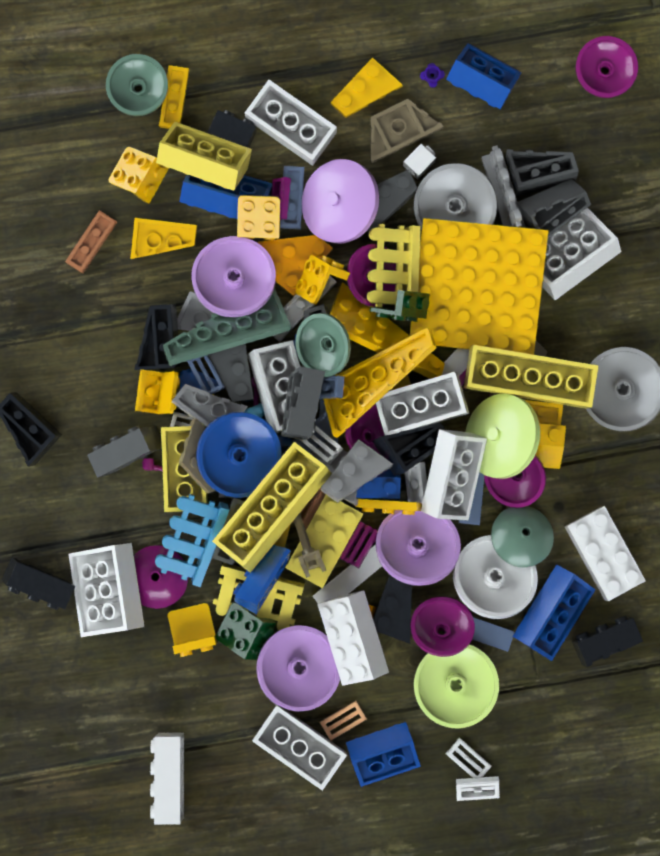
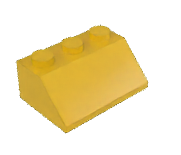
M539 423L540 442L535 455L540 459L544 468L560 469L566 426Z

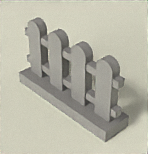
M497 145L493 146V151L489 155L482 156L481 159L487 178L492 183L496 192L497 211L502 226L525 228L503 153Z

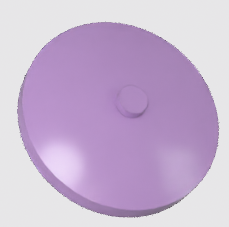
M346 159L332 160L320 166L307 181L302 195V213L308 228L318 238L331 243H348L362 236L373 223L379 207V190L373 175L361 164Z
M229 236L211 242L201 250L192 267V285L198 300L208 310L221 316L242 317L256 312L267 303L275 288L276 271L271 256L260 244L245 237Z
M395 510L394 514H389L383 520L377 532L375 545L379 562L392 577L403 583L418 586L430 585L448 576L458 561L461 549L459 533L450 519H437L421 511H415V515H404L402 510Z
M302 625L283 628L269 637L260 650L257 660L259 684L264 694L274 704L290 711L315 709L329 700L339 684L340 677L328 637L315 628Z

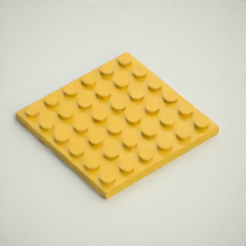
M423 218L418 292L430 294L429 307L426 319L418 318L417 322L411 321L410 336L428 327L432 331L436 346L470 350L472 345H479L534 355L549 231Z

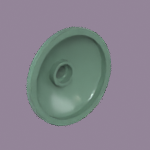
M131 54L119 59L111 67L106 78V91L111 103L119 111L131 116H143L154 112L164 102L168 92V79L165 70L155 59L143 54ZM137 86L142 87V90L140 92L135 91V88Z
M326 313L313 314L304 319L296 334V350L304 367L325 371L324 377H329L341 372L348 363L351 351L349 335L343 324L334 316Z
M529 506L520 508L510 507L501 512L495 519L491 529V541L494 550L502 560L510 565L525 568L539 564L549 555L554 542V534L548 519L537 509ZM522 530H527L529 535H524Z

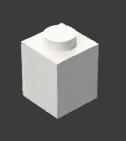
M420 144L404 160L403 167L409 170L418 180L435 163V153L430 147H424Z

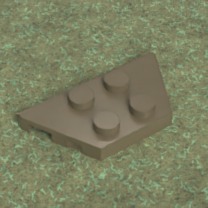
M409 99L371 116V162L374 163L443 129L442 123L435 121L427 112L416 107V104Z
M193 419L190 422L191 430L189 436L185 439L184 451L181 453L179 464L205 493H211L215 490L201 476L196 459L198 442L205 428L197 419Z

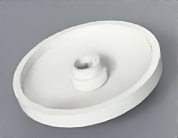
M491 535L479 537L467 544L461 551L453 569L454 586L462 602L478 615L491 619H504L518 614L530 603L537 589L538 576L536 566L522 568L506 563L494 550Z

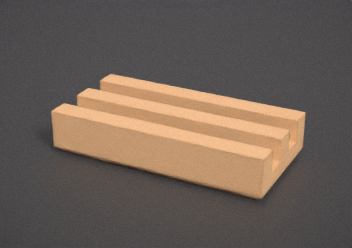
M354 701L320 721V724L331 741L367 720L357 701ZM356 708V711L327 727L326 724L350 709ZM360 715L359 719L331 734L330 731L354 716Z

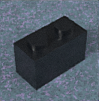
M227 110L223 112L217 111L208 130V134L247 148L250 147L257 132L256 126H254L252 121L245 118L242 120L237 119L233 113Z

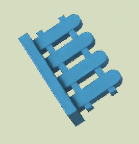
M189 494L188 497L181 496L176 501L177 507L183 510L181 517L172 516L170 518V527L176 531L174 536L166 535L163 537V547L169 550L167 555H157L155 564L158 568H161V573L166 574L167 571L182 575L181 579L187 580V577H190L192 585L201 587L216 544L212 541L223 529L230 510L226 503L219 502L218 507H216L214 501H210L207 504L194 500L195 495ZM192 513L204 517L202 523L187 519L188 514ZM209 519L213 520L211 526L207 525ZM184 532L196 536L194 543L181 539V533ZM205 539L204 544L200 545L201 540ZM174 551L188 555L187 562L173 558ZM198 558L196 565L193 564L194 559Z

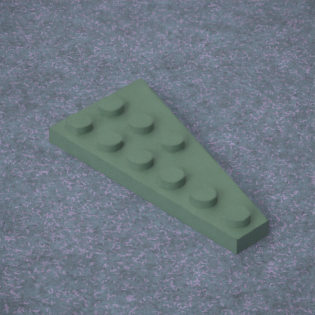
M274 288L270 299L256 312L242 317H225L214 313L209 320L196 324V328L187 333L183 332L163 344L168 363L172 366L290 331L291 325Z

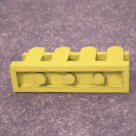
M378 224V227L372 228L369 231L370 239L377 241V248L371 249L368 257L371 261L377 262V269L370 270L367 275L370 282L376 283V290L368 292L367 300L370 303H375V308H382V304L395 305L396 307L398 290L418 292L421 226L413 225L406 228L404 226H397V229L385 228V224ZM384 242L397 243V250L384 249ZM384 262L396 263V271L383 270ZM383 283L396 284L395 292L383 291Z
M223 563L220 574L224 575V578H219L218 583L222 584L218 599L214 598L213 600L218 615L224 616L227 614L232 604L231 599L234 588L239 584V582H236V579L245 581L247 578L244 576L247 571L245 568ZM279 577L257 613V617L278 621V630L287 628L290 624L294 625L296 620L292 619L295 604L299 605L301 601L300 598H297V595L302 596L305 584ZM277 589L285 591V594L277 593ZM275 599L283 600L279 615L271 613Z

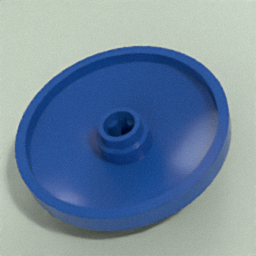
M232 412L222 415L206 427L199 439L196 452L198 469L205 482L215 491L229 497H249L281 459L279 438L274 429L264 419L246 412Z

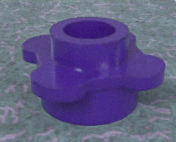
M434 63L428 64L426 70L420 74L421 80L428 82L431 88L436 87L437 82L445 76L444 71L440 70Z

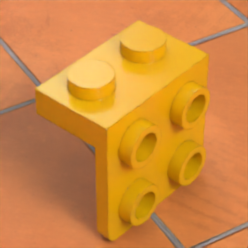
M127 147L109 177V182L133 193L142 201L150 204L169 168L156 163V157Z
M239 196L237 237L248 239L263 238L265 240L279 239L280 198L277 196Z
M310 255L309 260L305 263L303 274L296 284L295 293L307 301L317 304L330 274L347 281L350 273L343 269V264L334 261L330 257L323 255L322 258Z
M140 370L135 411L157 415L173 414L177 406L172 403V400L175 398L176 390L180 385L178 372L162 373Z
M207 603L173 610L168 613L174 642V654L180 653V657L192 655V650L199 648L201 652L213 650V645L218 644L210 608Z

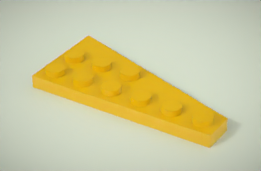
M342 282L329 315L334 316L343 324L350 340L379 353L410 337L390 319L376 317V312H370V306L359 302L350 291V288ZM430 353L413 371L431 379L442 375L445 363Z
M428 327L335 375L345 377L343 398L323 399L334 437L338 438L437 348L432 331Z

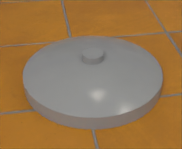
M461 163L446 164L432 170L419 184L414 198V214L418 225L421 226V230L423 218L493 225L498 208L495 189L487 176L475 167Z
M619 347L603 352L590 363L598 365L593 405L592 408L586 410L597 423L615 431H633L646 426L659 414L660 366L651 356L635 348Z

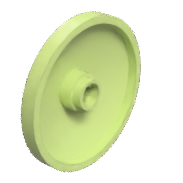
M510 394L493 395L481 402L471 414L465 431L487 438L480 473L497 479L510 478L522 472L533 460L540 442V425L534 409L524 399Z
M469 644L465 650L454 656L438 657L427 653L420 661L415 672L414 693L420 708L432 721L449 728H465L480 722L491 712L499 693V678L490 658L483 651Z

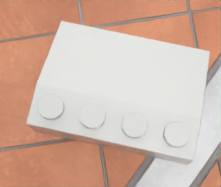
M588 208L548 237L542 287L554 300L565 294L621 252L618 238Z
M132 543L69 554L72 580L75 585L74 593L81 637L144 627Z

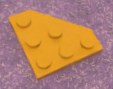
M316 235L258 242V244L266 249L274 262L276 271L275 283L293 297L296 295V284L303 274L305 263L309 260L310 255L322 258L323 255L328 256L333 250L329 244Z

